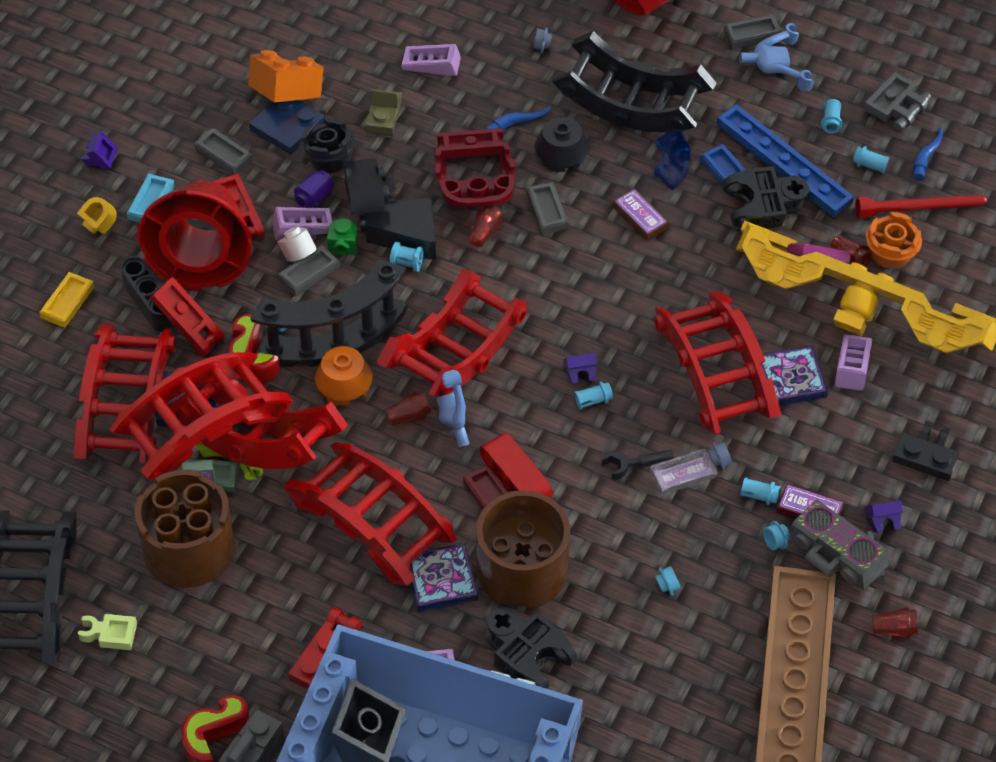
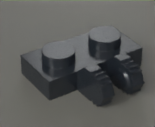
M927 420L919 438L903 433L892 462L950 481L960 454L958 451L944 447L950 428L943 427L937 444L926 441L933 428L932 422Z

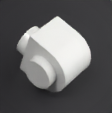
M299 226L287 230L284 233V238L278 241L286 260L291 262L301 260L317 249L307 229L300 228Z

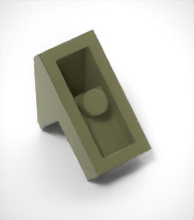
M379 89L371 90V107L366 123V132L393 135L402 100V92Z

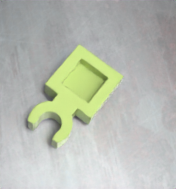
M105 614L104 620L101 622L97 621L93 616H82L83 626L92 628L89 631H78L80 641L88 643L99 639V645L102 648L131 650L137 626L136 617Z

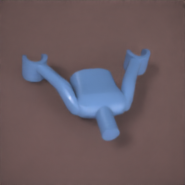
M793 23L787 24L783 32L770 36L758 43L754 53L740 52L739 54L740 63H756L765 74L782 73L797 78V87L802 91H810L814 83L811 79L812 74L810 71L803 70L799 72L789 68L790 57L786 47L771 46L782 40L788 44H795L797 42L799 33L796 32L797 27Z
M450 370L443 373L441 378L446 389L452 387L453 392L436 398L439 407L438 420L453 429L458 447L470 444L464 427L466 404L461 389V376L458 371Z

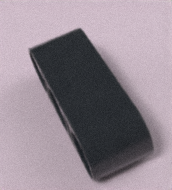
M137 256L126 258L121 264V273L126 291L155 330L163 332L166 327L174 328L175 325L149 298L162 286L160 281L142 258Z

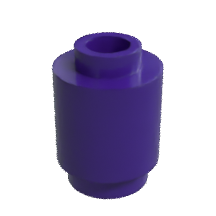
M323 170L313 172L294 189L296 203L301 208H316L332 193V188L335 185L332 177Z

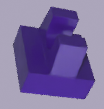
M102 131L95 132L90 142L87 143L86 154L82 156L81 160L87 166H98L102 171L111 168L118 148Z
M595 353L566 357L563 360L564 371H566L571 385L579 383L577 376L580 371L587 374L588 382L596 380L597 361Z
M902 501L864 506L866 518H869L874 532L883 531L882 522L884 519L890 521L891 529L901 528Z

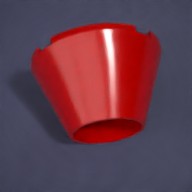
M207 180L190 182L155 200L145 210L137 231V240L144 254L143 259L150 269L165 281L173 277L182 288L202 291L204 287L217 286L220 288L231 283L246 268L252 251L249 228L233 196L220 184ZM195 218L203 220L212 225L216 230L206 231L195 228L184 219Z

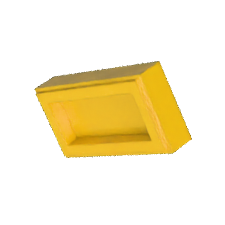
M68 272L39 312L40 318L66 328L94 289V282Z

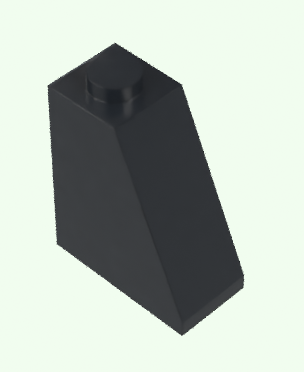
M431 198L384 202L385 209L383 211L359 215L361 232L366 231L367 243L392 249L395 242H400L401 246L415 249L423 247V258L436 259V240Z

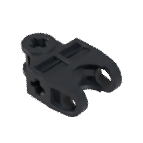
M774 166L743 170L729 175L722 182L725 193L741 197L748 203L744 205V208L737 209L730 215L733 226L741 228L744 221L763 228L782 226L787 213H796L802 208L804 199L809 191L807 182L799 176L777 178Z
M506 607L496 608L489 613L487 617L486 639L489 645L497 650L494 653V667L503 674L510 675V678H521L536 682V686L548 689L549 684L546 678L539 672L538 664L550 660L570 666L577 660L576 651L569 640L557 627L538 612H535L527 621H524L513 610Z

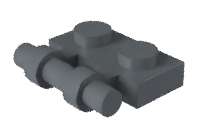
M894 72L865 102L863 110L884 122H887L891 116L896 118L897 120L893 123V127L895 130L901 131L904 127H909L914 122V117L928 107L931 95L928 92L918 95L915 93L916 83ZM905 102L910 105L908 109L902 107Z

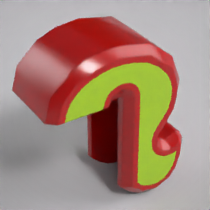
M251 314L241 315L236 318L232 325L233 340L228 346V353H255L258 358L249 369L261 383L268 382L276 378L280 373L279 357L265 353H256L263 336L259 331L260 324L251 322Z
M237 695L221 697L218 700L220 710L202 708L193 711L185 718L181 727V736L184 752L189 762H213L207 743L240 732L249 719L248 705L243 698Z

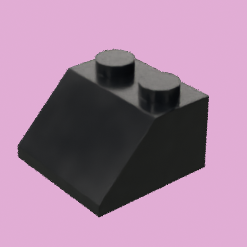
M353 678L349 679L329 733L343 762H389L407 708Z

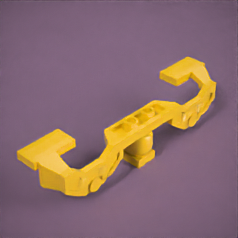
M744 221L741 227L742 236L736 251L745 252L760 280L785 290L821 280L823 274L851 284L847 287L841 299V310H837L833 319L835 326L862 337L866 328L865 322H870L873 319L879 306L877 297L879 295L902 304L901 312L921 344L944 353H950L978 344L992 351L995 346L996 318L957 303L954 304L951 317L932 309L924 293L893 282L894 279L886 274L878 273L875 275L868 272L867 268L854 262L850 265L819 252L798 257L787 252L788 244L797 243L796 240Z

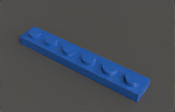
M737 104L717 117V125L769 167L774 166L775 171L782 177L799 176L803 178L809 186L807 197L833 218L853 204L854 196Z

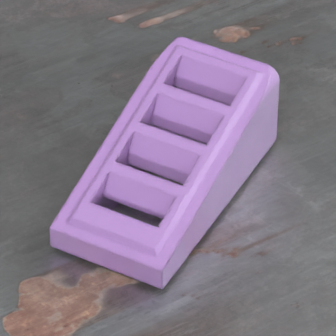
M456 44L407 46L401 67L407 71L457 76L461 56ZM414 56H418L417 61H414Z
M275 207L272 219L275 240L283 239L284 233L296 226L306 228L310 236L328 233L329 226L333 222L330 208ZM321 218L322 223H317V219Z
M844 334L836 373V387L859 391L864 389L872 346L871 338Z

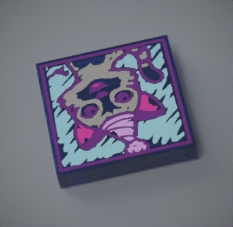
M812 345L763 354L765 362L761 363L765 378H772L779 406L826 398L828 396V389Z
M465 543L426 550L410 564L411 568L409 570L415 577L411 582L418 612L478 600V591Z

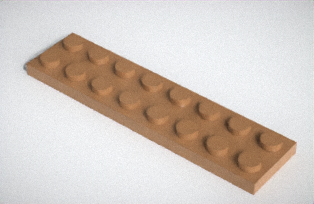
M774 566L755 762H822L836 574L829 577L820 571Z

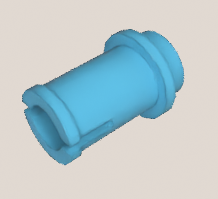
M835 99L827 100L826 104L824 103V117L821 120V127L828 134H835L842 127V120L840 118L841 103Z
M864 146L863 148H857L853 162L857 163V167L862 165L884 173L890 157L869 151Z
M600 381L597 386L575 391L574 396L580 410L604 402V404L609 403V400L613 399V392L608 382L603 383Z
M744 478L741 496L766 501V505L771 503L777 504L780 486L775 485V482L768 484Z

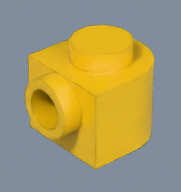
M100 197L90 198L77 212L84 219L82 225L93 234L99 231L105 235L117 217L115 208Z

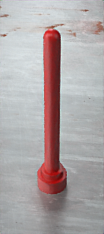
M984 195L875 201L868 196L856 197L855 213L857 219H869L877 212L983 206L986 204L987 198Z

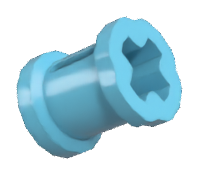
M395 242L391 250L390 263L413 268V271L419 272L423 261V247L415 249L401 246L400 242Z

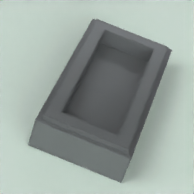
M774 15L724 24V33L732 49L758 44L764 39L782 32Z
M214 128L210 129L194 143L196 151L232 175L239 173L253 161L252 153Z
M550 182L527 187V196L541 234L568 229L569 222L554 183Z
M321 245L309 256L298 260L278 273V279L297 297L339 269L340 261Z

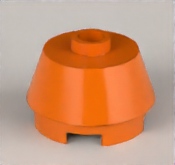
M890 212L889 216L881 217L880 219L876 217L866 231L867 245L872 259L878 265L889 269L901 268L919 252L922 246L921 230L918 231L917 227L912 223L913 219L908 215Z
M340 346L329 350L323 356L316 369L314 379L316 387L327 397L328 402L336 405H350L351 400L367 395L373 380V373L369 364L356 349Z

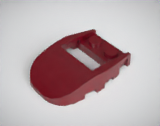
M502 128L437 133L438 147H436L435 151L436 162L434 167L445 204L452 207H477L503 204L512 199L515 181V160L510 155L508 142L502 141ZM499 154L502 175L496 178L472 177L465 181L447 178L445 159Z

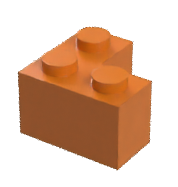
M263 50L261 54L250 55L248 86L273 102L321 98L324 67L314 62V59L311 57L301 56L297 60L289 61L278 56L275 51Z

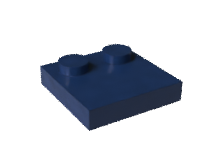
M299 100L272 102L249 123V127L253 133L292 155L301 146L302 135L309 125L314 128L325 124V115Z

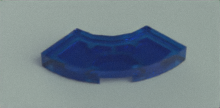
M682 131L667 132L656 141V146L662 152V160L655 167L654 175L671 190H674L682 183L690 167V145Z

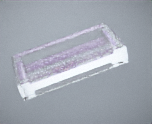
M705 448L650 467V473L662 495L717 477V469Z

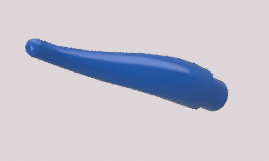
M549 106L542 111L533 113L513 112L504 114L485 129L502 128L504 130L513 124L533 121L551 112L552 107Z
M942 128L938 129L936 138L930 144L921 148L915 157L913 178L917 181L924 179L928 158L938 148L942 140Z

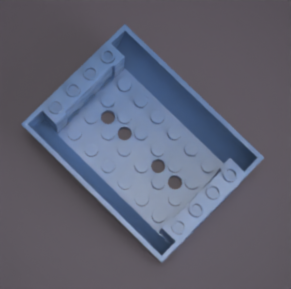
M337 624L276 762H343L329 733L347 683L351 678L407 708L389 762H571L579 730L583 700Z

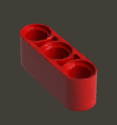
M505 432L479 447V453L485 465L489 464L508 492L533 491L549 498L553 496L552 488L547 479L508 433Z

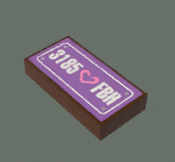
M635 188L613 200L612 207L646 241L669 228V221Z

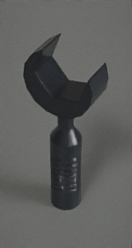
M671 449L639 455L636 459L628 460L627 456L623 453L612 451L604 455L602 466L610 462L620 466L619 470L612 473V480H619L626 476L628 466L639 465L643 467L674 461V455Z

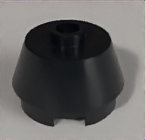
M557 117L549 120L535 141V151L544 162V166L556 172H565V168L573 167L576 164L579 167L584 162L589 150V143L581 126L575 120L567 117Z
M325 119V124L314 128L309 125L302 135L301 150L314 169L335 173L344 169L343 161L351 160L355 146V137L346 128L343 121Z

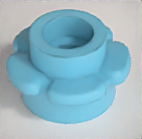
M772 521L770 526L763 529L764 540L771 550L787 548L788 541H790V533L784 524L779 525L777 521Z
M669 566L664 569L659 567L661 574L655 577L662 592L669 591L670 595H674L673 592L681 587L672 567Z

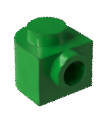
M345 218L333 221L328 230V251L338 255H356L358 245L356 224Z

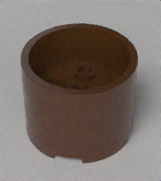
M175 470L156 477L155 482L142 495L138 496L134 510L135 521L145 564L154 577L174 587L190 588L213 581L227 569L234 555L235 541L228 498L220 484L217 485L211 479L202 476L199 471Z
M533 491L508 492L496 497L485 506L479 515L476 525V570L481 588L491 599L503 606L507 603L516 606H527L530 609L550 602L561 592L565 586L568 574L570 524L561 506L548 496Z

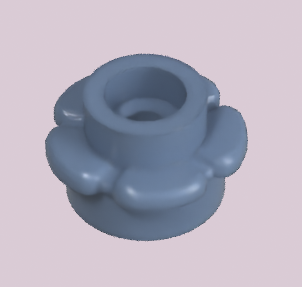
M547 27L545 30L537 28L533 49L540 50V53H543L544 49L549 50L552 34L547 33Z
M724 441L716 445L713 442V449L708 451L714 467L721 465L722 470H725V466L733 463Z

